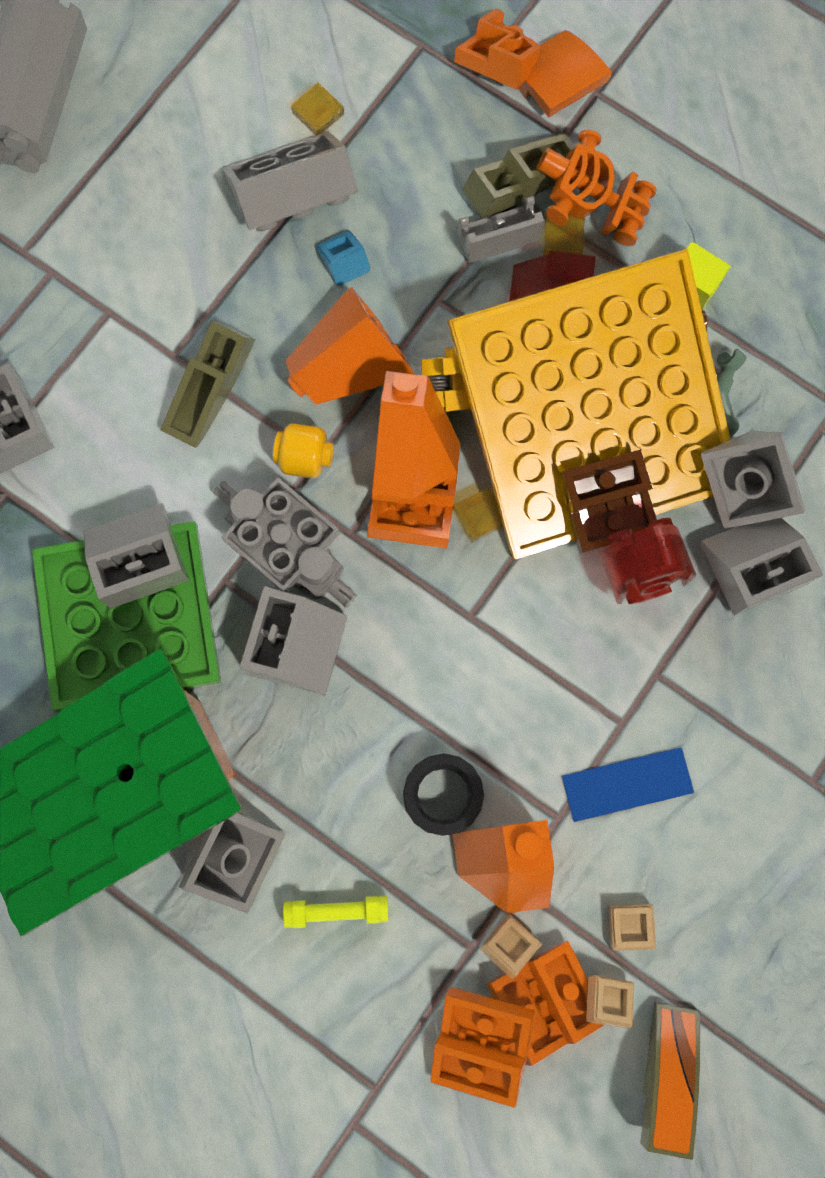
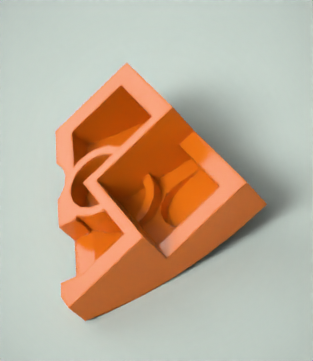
M494 9L478 20L476 35L456 47L454 62L517 90L532 72L540 56L541 46L533 39L526 37L518 25L506 26L503 23L504 13L499 9Z

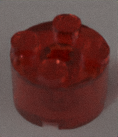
M669 517L658 519L650 523L647 529L635 533L631 529H623L613 533L608 537L610 545L600 554L602 565L617 604H622L625 597L628 604H637L656 599L671 593L670 585L680 579L684 586L696 576L677 526L673 525Z

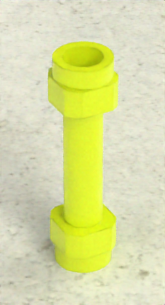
M366 896V901L307 904L306 900L284 901V927L303 928L307 927V922L366 919L367 924L388 922L387 896Z

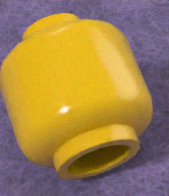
M290 423L283 432H277L273 448V462L279 463L283 474L317 478L322 473L324 466L331 467L334 443L327 442V434L323 428Z

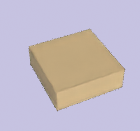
M653 904L608 905L611 950L656 949Z
M509 914L480 947V950L513 979L540 948L542 943Z
M599 975L588 976L586 1022L619 1028H633L634 982Z

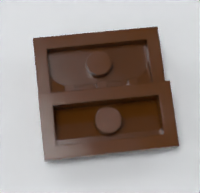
M641 449L561 472L566 504L579 554L660 531L648 492L653 488Z

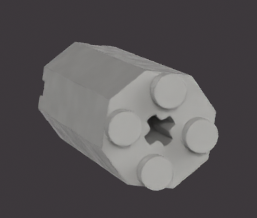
M3 0L0 9V165L1 163L17 166L29 173H37L40 164L47 161L87 31L80 9L71 2L69 7L66 8L59 3V0Z

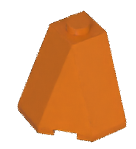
M350 287L285 360L290 374L287 381L292 389L300 397L306 394L316 405L383 386L386 371L414 374V371L397 344H391L393 341L383 328L384 326L353 287Z
M386 371L380 406L372 500L412 505L423 499L426 491L440 483L445 486L457 479L461 443L428 376Z
M547 820L452 834L458 876L508 914L550 907L554 860Z

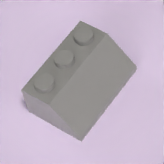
M329 131L223 168L242 219L249 231L252 229H256V231L269 230L278 224V220L289 216L295 219L308 216L314 211V207L325 203L329 206L344 203L349 199V195L358 192L346 147Z

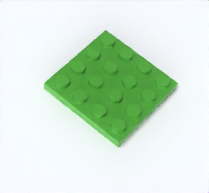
M195 521L171 525L190 581L111 609L98 599L85 559L84 540L32 549L52 711L60 712L63 708L105 684V681L160 648L164 650L183 690L222 683L199 530Z

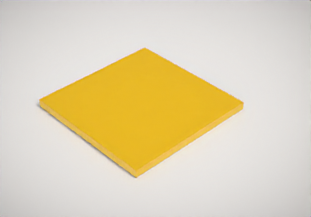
M688 249L679 250L447 320L512 558L518 559L575 541L561 472L641 449L653 488L648 492L655 515L714 497L701 453L731 439Z

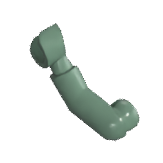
M735 349L732 356L727 352H723L717 357V363L722 367L720 373H717V381L730 437L736 434L740 424L738 419L734 417L728 394L734 382L733 376L735 371L747 359L739 349Z

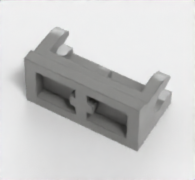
M534 196L525 198L522 207L469 223L467 216L458 219L456 233L468 264L540 242L545 220L541 212L534 213Z

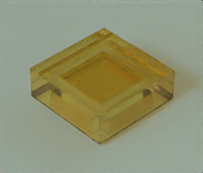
M320 83L315 84L291 105L292 114L314 135L323 133L344 115V106Z
M546 216L543 255L581 259L585 218L576 219L568 216L569 220L566 225L558 226L552 223Z
M489 487L453 505V510L471 543L503 527L497 501Z

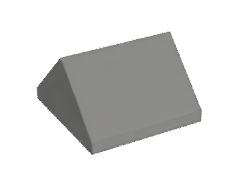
M750 431L701 453L724 529L803 514L805 512L783 433Z
M240 812L205 832L179 888L248 914L285 834Z

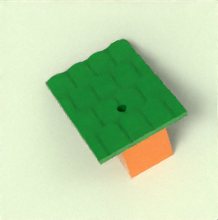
M161 648L105 681V684L63 708L55 716L0 748V892L6 903L9 917L16 926L20 937L29 934L243 810L229 782V779L237 774L201 702L183 690L164 650Z

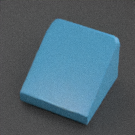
M350 230L316 246L332 279L338 286L370 271L365 249Z

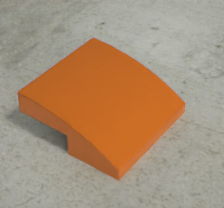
M564 30L540 45V56L532 72L518 89L525 98L532 95L549 118L609 82L612 71L584 41L573 33Z
M457 479L445 486L440 483L426 491L425 497L412 505L373 500L367 538L447 549Z
M568 941L560 943L531 958L513 979L506 973H503L486 983L492 998L535 1010L526 1065L533 1066L566 1044L577 1043L604 1026L602 1024L586 1022L588 979Z
M450 986L445 996L441 1033L435 1043L430 1082L515 1108L524 1075L535 1010Z

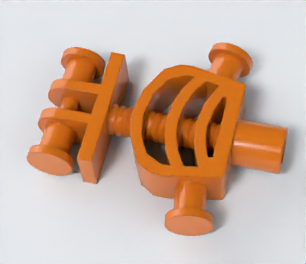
M581 131L578 135V141L581 144H577L567 154L566 158L547 148L541 156L536 169L556 180L550 194V199L556 205L550 206L547 209L546 215L548 219L558 226H564L569 220L568 214L576 219H584L604 203V205L610 207L601 233L607 236L621 224L622 228L618 229L614 235L615 240L624 246H634L638 239L636 232L644 226L645 219L643 216H646L650 211L651 205L648 201L655 196L657 192L656 187L648 181L641 180L636 182L638 174L632 171L621 181L618 191L614 192L612 190L614 184L613 163L608 156L595 150L596 146L601 142V135L596 131ZM575 188L581 190L577 196L572 192ZM587 196L595 198L593 203L584 202L583 200Z

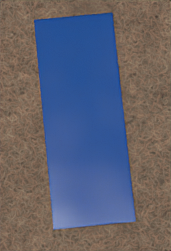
M682 747L562 776L574 822L694 793Z

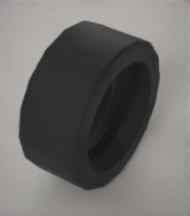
M445 753L428 756L417 763L406 778L403 791L405 810L413 823L427 833L440 836L460 833L473 824L482 810L484 800L482 780L475 768L459 756ZM442 769L458 774L467 785L468 790L467 805L462 813L453 819L444 821L433 819L426 814L420 806L418 798L419 786L425 776L433 771Z

